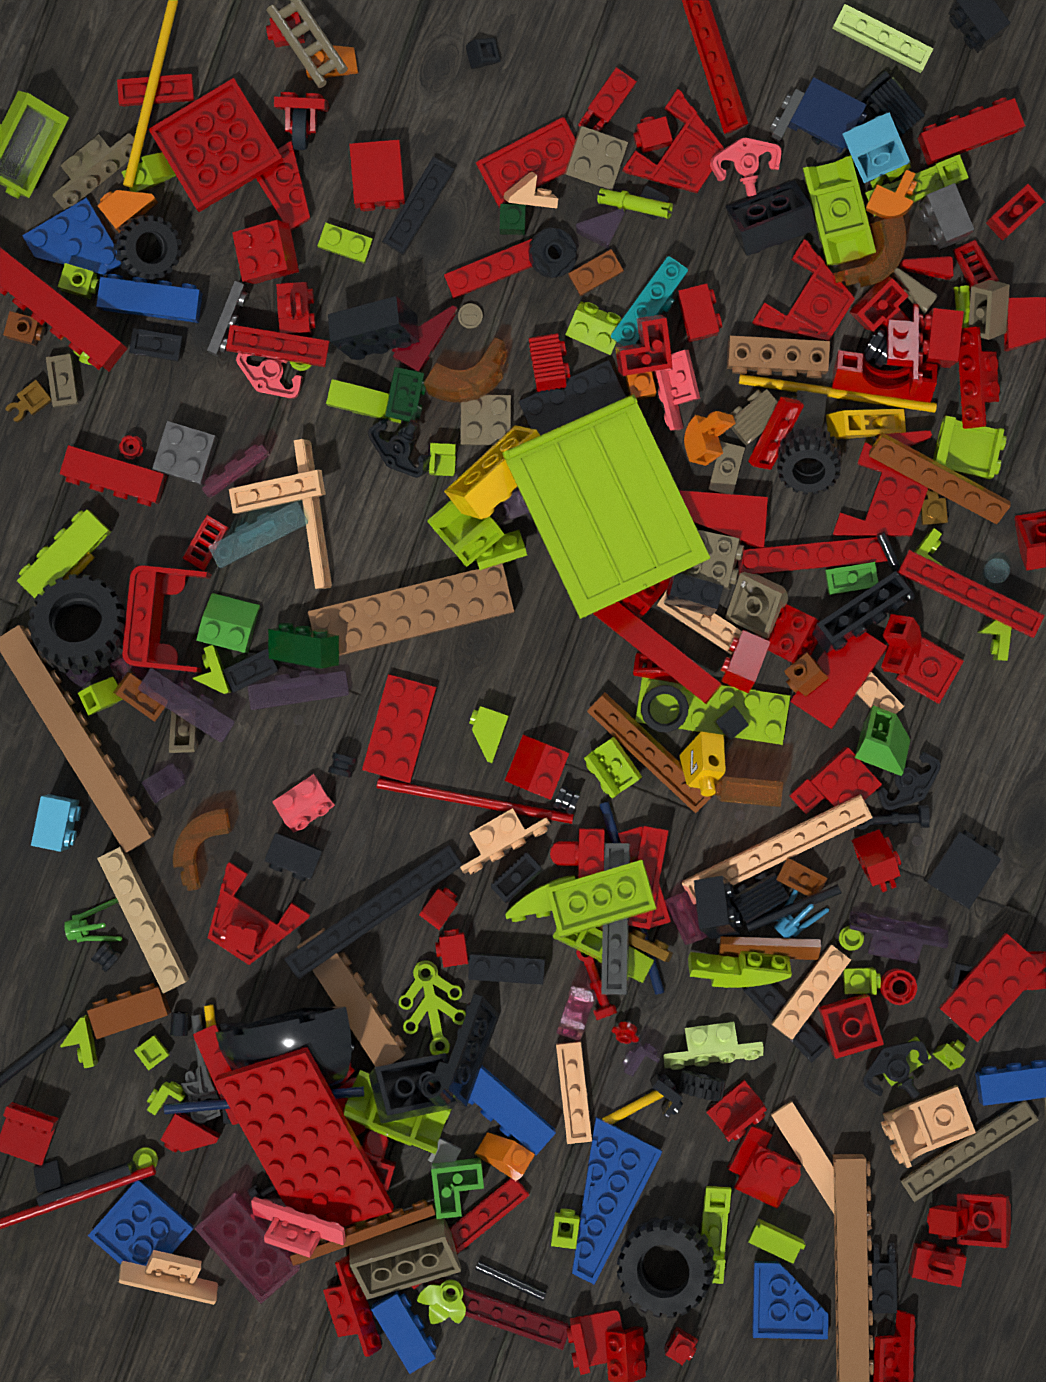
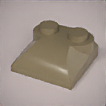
M747 572L740 573L725 619L768 639L781 608L787 604V591L781 585L760 575Z

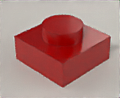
M808 779L788 795L805 814L825 798Z

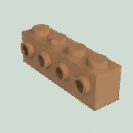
M730 336L728 339L727 369H732V373L747 374V370H756L758 375H772L773 371L782 372V376L796 377L797 373H807L808 378H822V374H826L829 368L830 341Z

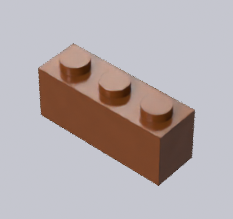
M153 982L139 987L140 992L131 994L129 990L117 994L116 1000L108 1002L107 998L93 1002V1007L87 1012L96 1039L168 1016L171 1011L165 993L162 992L160 986H155Z

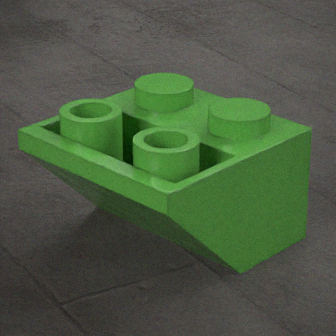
M874 705L872 706L862 725L855 758L902 776L910 738L897 714Z

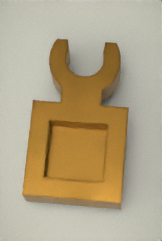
M35 380L17 394L21 401L10 403L5 409L7 412H10L17 408L19 414L13 420L20 422L25 418L27 411L31 415H35L52 402V399L39 381Z
M927 491L926 500H924L920 511L921 525L948 523L946 498H938L939 493Z

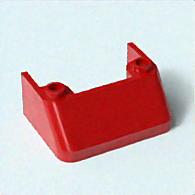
M138 566L133 569L130 575L122 651L123 659L127 664L139 667L202 672V668L177 665L178 653L176 649L168 644H160L164 595H177L181 593L185 588L186 576L211 579L210 573L153 566Z

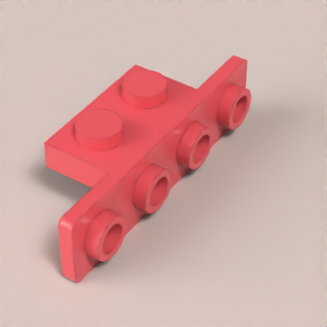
M689 350L671 354L673 368L653 371L660 387L658 395L665 408L664 420L671 431L684 428L678 405L700 399Z
M254 1197L251 1201L255 1216L272 1221L264 1235L265 1243L310 1258L321 1238L340 1245H344L346 1241L344 1227L336 1222L318 1219L315 1215L304 1214L295 1211L291 1207L274 1204L268 1199Z

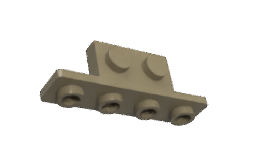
M128 133L110 148L98 134L60 166L71 180L53 194V197L60 206L66 210L75 205L125 165L130 158L134 137Z

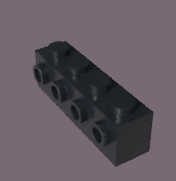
M895 571L817 623L812 635L826 653L833 649L838 651L848 643L847 640L852 636L858 638L868 630L867 626L873 622L875 625L882 622L888 616L886 613L892 609L898 611L907 604L906 599L911 589Z

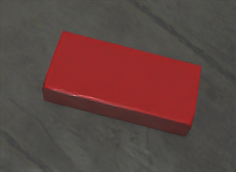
M750 1124L727 1167L728 1170L741 1175L756 1144L758 1143L766 1147L772 1134Z

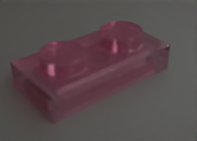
M687 891L664 900L685 945L707 937L699 929L698 914Z

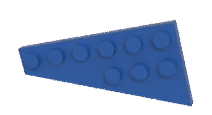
M595 1116L577 1245L572 1267V1274L594 1285L663 1152L658 1147Z

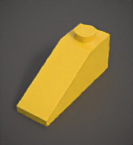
M904 409L843 410L826 414L827 431L830 432V437L835 436L836 439L875 437L881 435L882 432L885 434L906 432Z

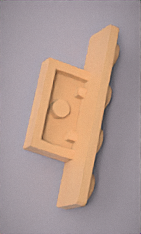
M512 808L470 832L469 834L481 855L461 866L462 872L464 874L467 872L470 875L481 870L483 868L482 864L488 860L495 862L505 855L504 851L512 847L515 850L526 844L525 839L532 835L538 837L548 831L547 827L551 825L549 820L544 818L531 827L524 829Z
M153 1250L146 1266L122 1261L120 1265L119 1283L213 1305L217 1301L218 1283L197 1278L201 1270L202 1261Z

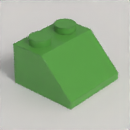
M212 593L202 616L196 641L248 653L260 605Z

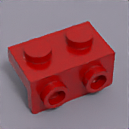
M634 1326L621 1332L607 1331L605 1337L608 1380L610 1382H635L646 1377L643 1327Z

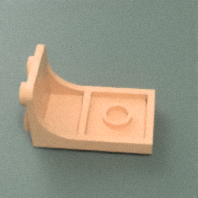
M957 1085L882 1114L885 1120L881 1122L885 1135L894 1143L890 1145L893 1156L899 1164L903 1163L906 1168L912 1167L910 1162L916 1157L976 1133Z

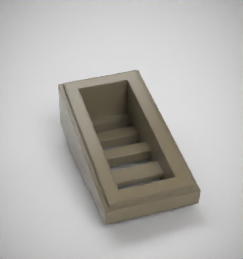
M896 268L890 275L909 295L907 298L912 304L919 305V312L924 315L937 298L936 294L899 268Z

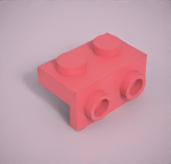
M314 774L272 801L284 823L293 832L304 829L310 822L319 816L325 815L329 809L335 806Z

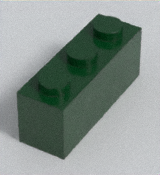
M279 623L277 628L268 629V657L273 660L320 669L339 665V635L329 634L327 629L312 631L310 626H297L295 628L293 623Z

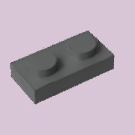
M795 89L793 95L787 94L781 106L785 111L781 118L775 117L770 127V130L774 131L771 136L772 140L780 143L805 93Z

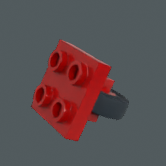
M281 92V97L274 96V107L285 110V131L292 134V143L295 150H307L309 135L316 133L317 111H329V101L323 99L321 94L306 93V98H298L296 93Z

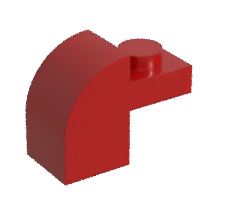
M891 614L883 634L889 647L881 668L885 672L907 675L913 657L918 658L920 653L921 630L913 617Z

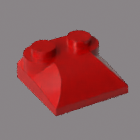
M757 1143L734 1188L778 1208L790 1187L799 1181L801 1165Z
M958 1193L957 1207L968 1208L967 1234L957 1237V1244L997 1248L1009 1247L1011 1235V1204L1009 1196L1002 1194Z

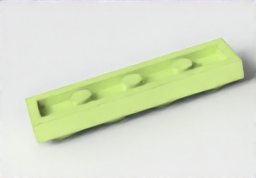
M844 4L832 28L919 73L923 71L933 51V48Z

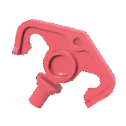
M741 138L713 156L710 160V167L717 180L723 181L726 178V170L721 168V162L723 160L733 161L736 171L744 176V178L740 179V182L745 184L747 197L757 195L755 182L758 179V175L754 176V173L759 166L758 157L765 152H769L771 154V160L768 162L769 168L771 170H779L781 149L776 144Z
M237 354V364L256 391L290 399L299 396L303 376H294L292 379L293 387L289 390L285 389L280 382L283 375L282 362L287 364L288 361L268 358L256 367L247 363V357L254 355Z

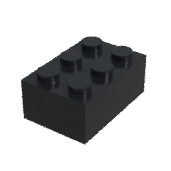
M397 296L328 314L330 342L353 360H361L371 354H384L394 348H407L413 343L420 342L417 314Z
M446 1053L378 1066L372 1070L369 1079L381 1124L449 1110L457 1104L458 1101L452 1098L449 1104L441 1107L436 1106L421 1091L422 1081L428 1075L435 1074L438 1063L448 1064ZM440 1087L435 1090L434 1094L440 1090Z

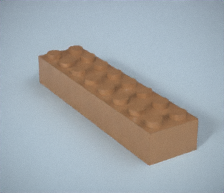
M501 563L482 570L476 569L308 611L312 631L327 629L329 634L339 635V656L511 614L514 613V608L503 564Z

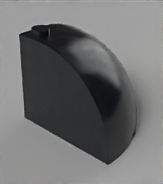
M303 1007L215 1032L220 1050L232 1070L308 1047L328 1086L341 1083L349 1071L352 1048L346 1007Z

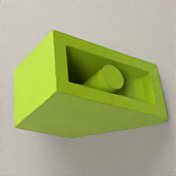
M480 706L479 711L473 710L469 724L473 725L472 731L487 762L493 763L508 715Z

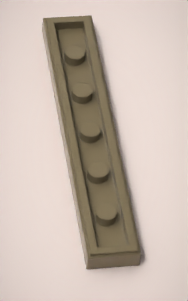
M1026 1100L1019 1101L976 1129V1133L962 1138L900 1179V1182L912 1200L916 1202L1039 1120Z

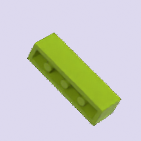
M90 510L85 512L79 511L71 520L73 524L67 530L65 528L60 530L54 537L56 541L50 547L45 546L36 555L38 559L32 566L27 564L19 572L21 577L17 582L34 598H36L37 594L43 595L45 593L43 588L46 585H55L56 579L63 578L70 570H73L88 552L92 553L112 532Z

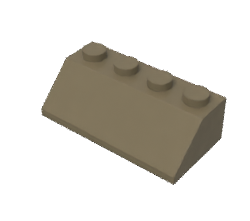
M445 1218L431 1219L349 1246L350 1267L366 1299L461 1272L452 1233Z

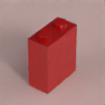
M388 140L349 144L355 207L360 208L361 211H373L377 206H385V209H398L400 205L405 204L400 141Z

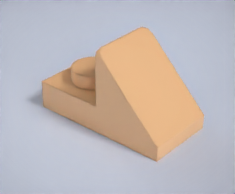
M530 172L504 193V199L508 203L557 208L558 198L552 194L551 190L537 188V192H535L537 175L534 172Z

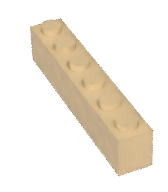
M119 847L97 858L162 992L165 993L187 982L189 977L128 852L125 853L123 848Z

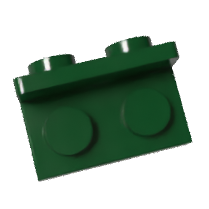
M394 367L384 417L408 423L411 419H420L422 405L418 404L420 394H425L427 380H423L424 373Z

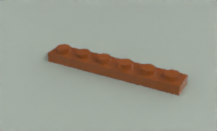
M883 432L869 451V456L996 525L1011 506L1009 500Z
M606 692L587 710L595 720L692 811L696 813L712 798V796H702L700 788L689 787L686 784L681 763Z
M426 1199L420 1200L412 1204L413 1208L403 1211V1208H398L388 1213L389 1216L383 1219L377 1216L366 1220V1225L358 1228L355 1225L344 1228L346 1238L344 1245L321 1238L310 1258L291 1252L292 1264L294 1266L436 1215L434 1202H427Z

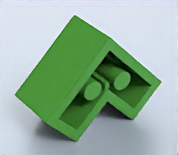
M481 1158L432 1163L431 1165L437 1219L462 1216L460 1191L484 1188Z

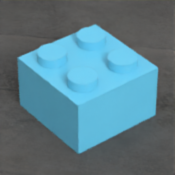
M890 112L877 116L873 120L853 127L851 130L843 133L850 154L864 183L911 163Z
M51 794L41 796L31 846L61 852L69 849L70 845H74L77 831L73 830L75 821H79L82 807L78 806L79 800Z

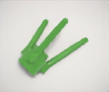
M117 898L81 914L72 915V920L65 921L67 939L69 941L76 939L77 942L122 941L121 936L88 935L90 930L104 928L106 924L88 925L87 920H82L118 903Z

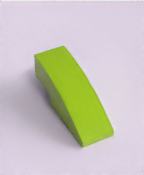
M332 379L326 404L330 407L383 420L387 418L384 416L389 394ZM388 418L391 422L401 424V420Z

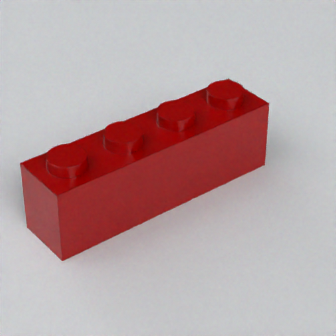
M1006 97L994 101L992 103L993 106L987 109L980 106L969 111L970 115L963 118L960 115H956L947 119L946 124L937 127V124H932L923 128V133L917 139L927 165H933L1021 132L1025 124L1015 98L1008 101Z
M69 445L60 470V475L66 477L65 482L79 486L82 481L90 484L89 489L102 493L104 489L114 491L113 496L126 500L129 495L138 498L137 503L151 507L152 503L159 504L167 479V475Z

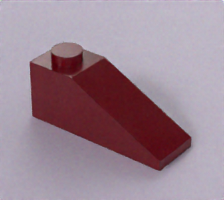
M453 305L419 326L420 342L413 343L407 348L392 349V352H394L393 359L412 371L421 372L458 312L457 307Z

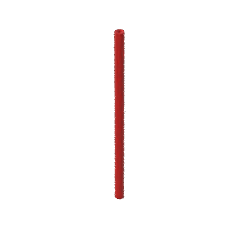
M379 778L377 782L378 789L504 812L513 808L516 814L542 819L547 818L548 820L572 824L574 814Z
M150 1165L117 1180L42 1206L37 1205L0 1218V1229L155 1175V1167Z

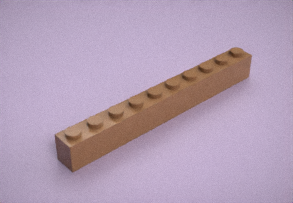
M18 625L0 636V652L124 852H130L154 837L152 831L155 829L151 821L147 817H142L139 812L141 809L139 802L134 796H129L126 791L128 788L126 781L121 775L117 776L114 772L113 767H115L113 760L108 754L104 755L101 751V741L95 733L91 734L86 727L89 723L84 714L76 711L73 706L76 702L68 690L66 692L60 685L63 681L55 669L51 670L46 659L40 655L31 638L29 627L25 629L24 626Z
M833 1154L836 1382H869V1375L874 1373L873 1360H869V1350H873V1337L869 1335V1325H873L872 1310H868V1301H872V1286L868 1285V1276H872V1263L867 1257V1251L872 1249L871 1236H867V1226H871V1212L867 1211V1201H871L870 1186H866V1176H870L871 1171L870 1161H866L863 1154Z

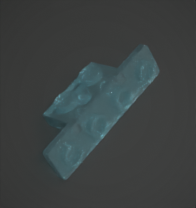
M294 502L273 514L270 511L257 517V522L251 525L245 523L235 528V533L210 545L209 550L218 567L223 568L307 525L308 521L299 503Z

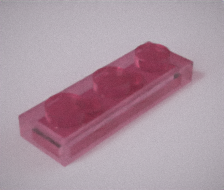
M263 445L250 447L245 451L246 456L243 459L231 461L224 467L226 471L221 475L217 476V474H214L205 480L204 483L206 485L202 490L207 497L212 498L270 456V453Z

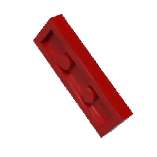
M192 74L160 76L153 104L195 101ZM149 77L117 79L120 107L143 105Z
M780 397L748 461L753 467L772 470L778 458L781 440L786 439V434L791 432L804 407V404L799 400Z

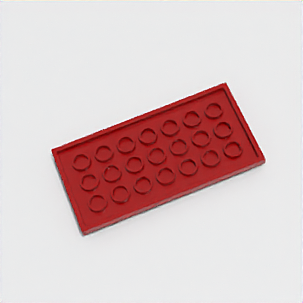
M308 1047L217 1075L215 1082L285 1206L304 1214L315 1215L318 1219L327 1222H336L342 1227L393 1212L394 1205Z

